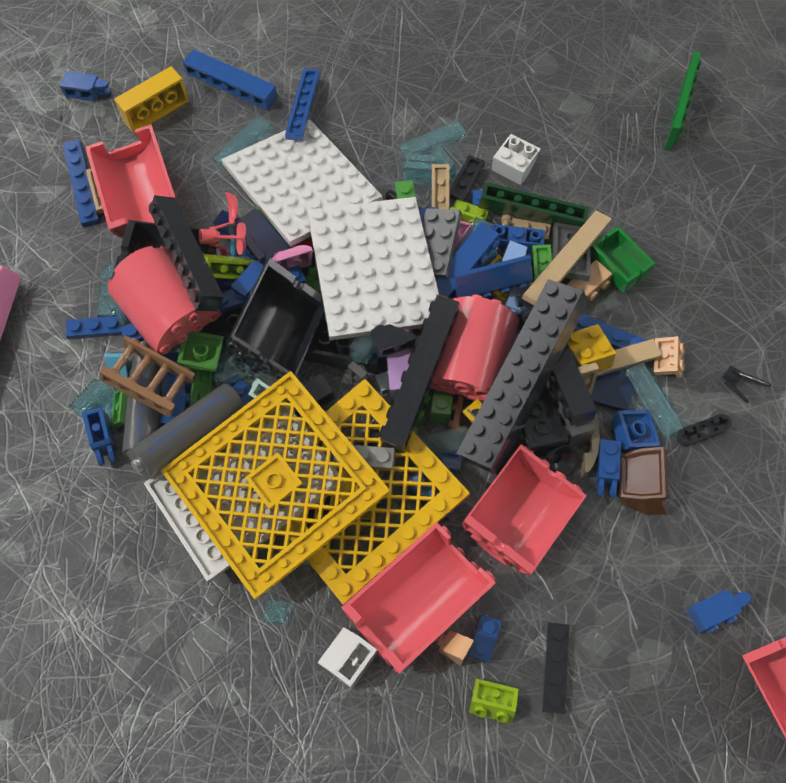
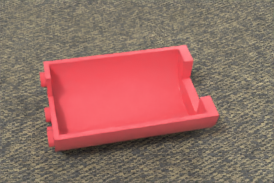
M152 124L135 130L140 140L139 142L110 152L107 151L102 141L85 147L108 228L114 235L120 238L124 237L128 220L154 223L148 209L154 195L175 198Z
M437 522L341 607L349 620L354 622L356 629L366 641L377 649L380 657L389 666L392 665L394 667L393 670L398 674L406 669L496 584V579L488 570L484 571L481 567L479 568L473 561L469 562L464 557L466 556L464 551L457 546L455 548L451 544V532L444 525L440 526Z

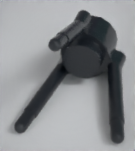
M731 365L722 377L726 380L725 385L730 387L746 403H749V400L733 385V383L738 384L742 377L771 387V383L741 372Z

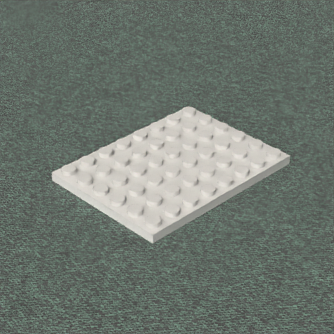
M310 119L307 122L303 141L286 140L285 130L221 159L224 167L290 247L311 237L307 210L383 201L382 195Z
M416 197L307 210L329 339L337 340L371 335V329L378 325L385 326L391 324L403 330L422 328L424 319L428 318L430 314L428 311L430 303L435 301L439 293Z
M281 408L280 416H289L290 408ZM274 410L269 415H275L276 410ZM265 420L264 428L273 429L274 420ZM279 421L278 430H287L288 422ZM260 422L257 423V424H256L255 426H253V427H254V428H259ZM293 422L292 431H301L302 423ZM249 432L248 441L257 442L258 433ZM263 433L262 442L271 443L272 434ZM243 435L240 436L237 440H243ZM277 435L276 443L285 444L286 435ZM291 436L290 444L299 445L300 436ZM305 437L304 446H313V437ZM233 445L231 454H240L242 445ZM247 446L245 455H254L256 447ZM227 447L220 453H226ZM261 447L259 456L268 457L270 448ZM275 448L274 454L278 452L283 458L284 449ZM289 449L288 458L297 459L298 450ZM303 451L302 460H311L313 451ZM317 452L316 461L326 462L324 452ZM216 457L215 466L224 467L225 458ZM230 458L229 468H238L239 459ZM210 460L204 466H210ZM244 460L243 469L252 470L253 460ZM258 461L257 468L260 465H262L265 461ZM287 463L295 473L296 464ZM301 465L299 474H309L310 465ZM315 466L314 475L324 476L325 466ZM329 467L328 476L338 477L339 473L335 467ZM200 470L198 479L207 480L208 471ZM160 471L147 480L144 485L206 581L210 583L229 569L231 566L163 473ZM214 471L212 481H221L223 472ZM228 472L226 482H235L237 473ZM242 474L240 483L249 484L245 479L249 474ZM300 479L303 483V486L300 488L307 489L308 479ZM313 480L312 489L322 490L323 481ZM327 481L326 491H336L337 482ZM198 484L202 491L205 493L206 485ZM211 485L210 495H219L220 486ZM225 486L224 496L233 497L234 487ZM239 488L238 497L247 498L249 488ZM254 490L252 499H261ZM296 493L295 502L305 503L306 494ZM311 494L310 504H318L321 495ZM291 495L287 497L284 501L290 502ZM209 499L213 506L216 508L218 500ZM223 501L221 510L230 511L232 501ZM237 502L236 512L245 513L246 503ZM251 503L250 513L259 514L261 504ZM265 506L264 514L274 515L275 508H273L270 511L268 507ZM280 506L279 516L288 517L290 507ZM294 507L293 517L299 518L303 515L304 508ZM221 515L228 524L229 516ZM235 516L233 526L242 527L244 517ZM249 518L247 528L257 529L258 518ZM263 519L262 529L271 530L273 520ZM278 520L276 530L281 531L285 528L287 521ZM233 531L240 541L241 532ZM247 532L245 543H254L256 533ZM261 534L259 544H263L270 539L271 534ZM245 547L248 553L253 551V548Z

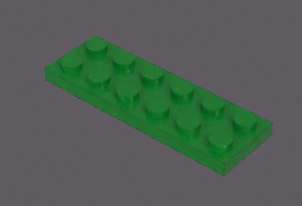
M694 51L687 68L665 150L671 151L673 145H677L680 137L678 133L681 134L685 123L682 120L685 121L688 114L686 108H689L692 99L689 95L693 94L695 85L692 83H695L699 72H696V70H699L702 62L699 59L701 52Z

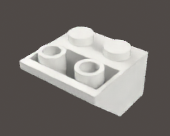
M510 134L493 157L492 171L521 185L529 175L541 149Z
M343 627L318 661V664L349 688L353 689L378 652L377 649L361 637Z

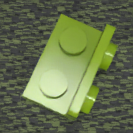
M457 199L454 206L450 208L460 209L462 212L461 220L472 223L475 226L478 223L480 224V222L485 224L489 214V210L478 208L476 205Z
M476 678L469 713L475 714L478 717L495 719L501 723H512L516 713L519 689Z

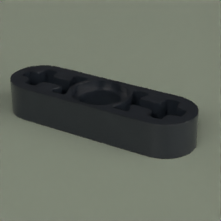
M718 414L689 425L679 431L677 442L681 446L689 447L726 433L731 427L732 421L729 416ZM719 421H720L721 423H723V422L725 423L724 427H723V425H719V426H717V427L714 429V426H715ZM699 427H707L709 430V434H702L699 431ZM693 432H694V434H695V435L691 436V438H690L689 440H688L687 438H685V439L683 438V435H684V434H685L686 436L691 435Z

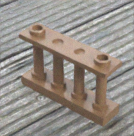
M125 335L123 347L126 350L113 368L109 369L103 366L99 372L100 381L170 418L175 407L172 400L185 381L190 384L193 383L195 373L190 368L182 367L142 345L137 339L129 338ZM135 353L142 357L143 360L130 378L120 375L119 372L130 356ZM150 362L161 368L149 386L144 388L138 385L137 381ZM170 372L178 378L167 395L161 397L155 394L154 391L166 373Z

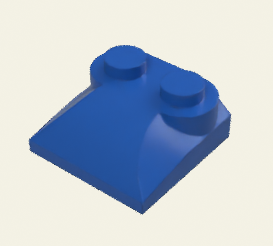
M621 410L614 413L611 424L616 441H621V450L627 453L637 449L661 446L649 410Z

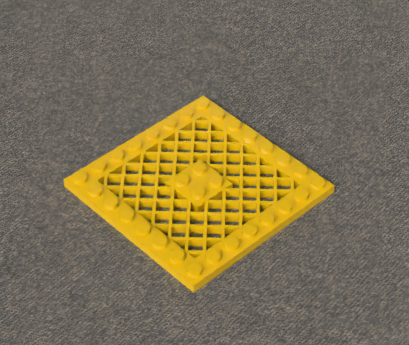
M291 371L161 469L163 475L255 600L259 599L390 493L388 487ZM281 408H290L289 416H280ZM295 409L302 416V418L294 417ZM274 410H276L275 415H269ZM265 420H274L273 429L264 428ZM279 421L288 422L287 430H278ZM260 422L259 428H254V427H253V426H255L257 423ZM293 422L302 423L301 431H292ZM307 424L314 432H306ZM249 432L258 433L257 442L248 441ZM263 433L272 434L271 443L262 442ZM243 435V440H237L240 436ZM277 435H286L285 444L276 443ZM291 436H300L299 445L290 444ZM305 437H314V445L304 446ZM319 438L326 447H318ZM233 445H242L240 454H231ZM247 446L256 447L254 455H245ZM227 447L226 453H220ZM261 447L270 448L268 457L259 456ZM275 448L284 449L283 458L278 452L274 454ZM289 449L298 450L297 459L288 458ZM303 451H313L312 459L302 460ZM317 452H327L326 462L316 461ZM331 453L338 460L339 463L330 462ZM216 457L225 458L224 467L215 466ZM230 458L239 459L238 468H229ZM210 460V466H204ZM244 460H253L252 470L243 469ZM258 461H265L262 465H260L257 468ZM287 463L296 464L295 473ZM301 465H310L309 474H299ZM315 466H325L324 476L314 475ZM329 467L339 468L338 477L328 476ZM344 469L351 476V478L343 477ZM200 470L208 471L207 480L198 479ZM214 471L223 472L221 481H212ZM228 472L237 473L235 482H226ZM242 474H249L245 477L249 484L240 483ZM300 479H308L307 489L300 488L303 486ZM313 480L323 481L322 490L312 489ZM327 481L337 482L336 491H326ZM342 482L352 483L351 493L341 492ZM198 484L206 485L205 493L202 491ZM357 484L360 488L355 492ZM211 485L220 486L219 495H210ZM225 486L234 487L233 497L224 496ZM239 488H249L247 498L238 497ZM254 490L261 499H252ZM296 493L306 494L305 503L295 502ZM311 494L321 495L320 505L310 504ZM291 495V501L285 502L284 500ZM325 495L336 496L334 506L324 505ZM340 497H348L339 504ZM209 499L218 500L216 508L213 506ZM223 501H232L230 511L221 510ZM237 502L246 503L245 513L236 512ZM251 503L261 504L259 514L250 513ZM265 506L270 511L275 508L274 515H265ZM280 506L290 507L288 517L279 516ZM294 507L304 508L303 518L293 517ZM309 508L319 509L318 519L308 518ZM323 510H332L323 517ZM221 515L229 516L228 524ZM235 516L244 517L242 527L233 526ZM249 518H258L257 529L247 528ZM263 519L273 520L271 530L262 529ZM278 520L287 521L286 531L276 530ZM292 522H302L301 533L291 532ZM307 523H313L314 525L306 531ZM233 531L241 532L240 541ZM247 532L256 533L254 543H245ZM261 534H271L269 545L259 544ZM275 535L285 536L284 546L274 545ZM290 536L298 537L289 544ZM245 547L253 548L252 557ZM259 548L268 549L267 560L257 559ZM273 550H281L272 558ZM256 563L264 564V565L259 568V566H258Z
M364 379L325 413L341 432L342 428H352L351 437H346L352 445L355 442H364V446H368V443H378V447H382L380 437L369 438L370 429H381L382 425H386L388 420L386 414L391 406ZM357 415H367L366 424H357ZM371 416L378 424H370ZM353 417L352 423H346L349 419ZM310 426L306 428L308 432H314ZM356 428L366 429L365 437H355ZM412 432L404 453H396L395 449L396 458H405V467H395L394 458L393 470L373 469L376 470L378 477H380V471H390L389 480H382L385 485H389L390 493L383 498L388 499L387 509L377 508V504L374 505L373 508L367 511L372 513L371 522H361V516L357 519V522L349 525L356 526L355 536H346V529H344L341 535L333 538L340 540V550H331L330 542H328L325 548L322 547L307 559L343 605L436 522L439 523L470 496L468 490L414 432ZM319 438L318 446L322 443V447H326ZM409 458L418 468L409 467ZM344 470L343 477L351 478L347 471ZM394 471L404 472V481H393ZM408 472H419L418 482L408 481ZM422 473L431 482H422ZM352 483L342 485L341 492L351 493ZM357 484L355 492L360 488ZM393 485L403 486V495H392ZM407 486H418L417 496H406ZM421 487H432V496H421ZM437 488L440 492L435 496ZM331 496L330 506H334L336 496ZM340 497V503H342L348 497ZM392 499L402 500L401 510L391 509ZM406 500L417 501L416 510H405ZM420 501H429L420 509ZM315 509L314 519H318L319 509ZM376 513H386V523H375ZM401 514L400 524H390V515ZM405 514L413 515L409 520H407L404 523ZM292 522L291 532L301 533L302 522ZM361 526L371 527L370 537H360ZM375 527L385 528L384 538L374 537ZM389 528H398L389 536ZM290 536L292 542L298 538ZM345 540H355L354 551L344 550ZM359 541H369V552L358 551ZM374 542H382L373 550ZM330 554H339L338 564ZM344 555H354L353 566L343 565ZM358 555L366 556L361 562L357 564ZM342 569H347L350 571L346 574Z

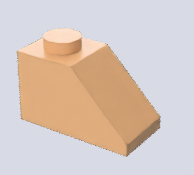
M449 630L448 634L445 635L443 633L437 645L440 646L438 652L461 666L474 640Z

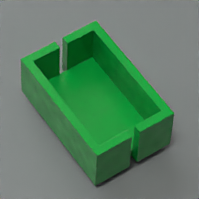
M619 226L590 246V260L592 262L597 260L612 273L610 280L622 293H625L635 286L636 283L648 277L656 264Z

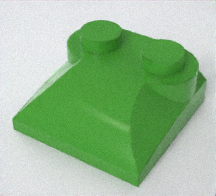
M194 331L187 334L188 337L182 343L177 364L182 367L186 366L192 371L196 369L216 371L224 337Z

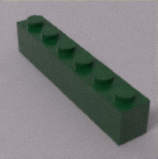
M488 182L484 184L478 208L554 226V223L582 227L587 221L589 207Z

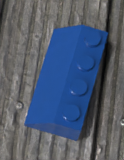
M529 254L454 274L453 283L457 298L475 294L486 298L492 296V292L499 291L500 293L511 291V287L518 286V288L528 286L533 280L531 257Z

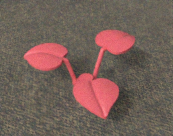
M225 192L229 209V222L209 227V229H200L199 242L200 244H209V247L219 248L220 255L229 256L226 246L216 243H219L220 239H237V252L239 255H243L246 248V226L244 223H238L236 229L237 236L220 235V232L216 231L227 227V224H235V220L238 217V201L236 196Z

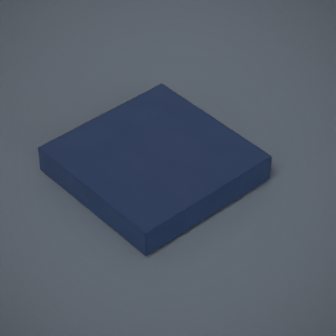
M617 371L597 376L591 394L594 404L618 411L628 410L636 377Z

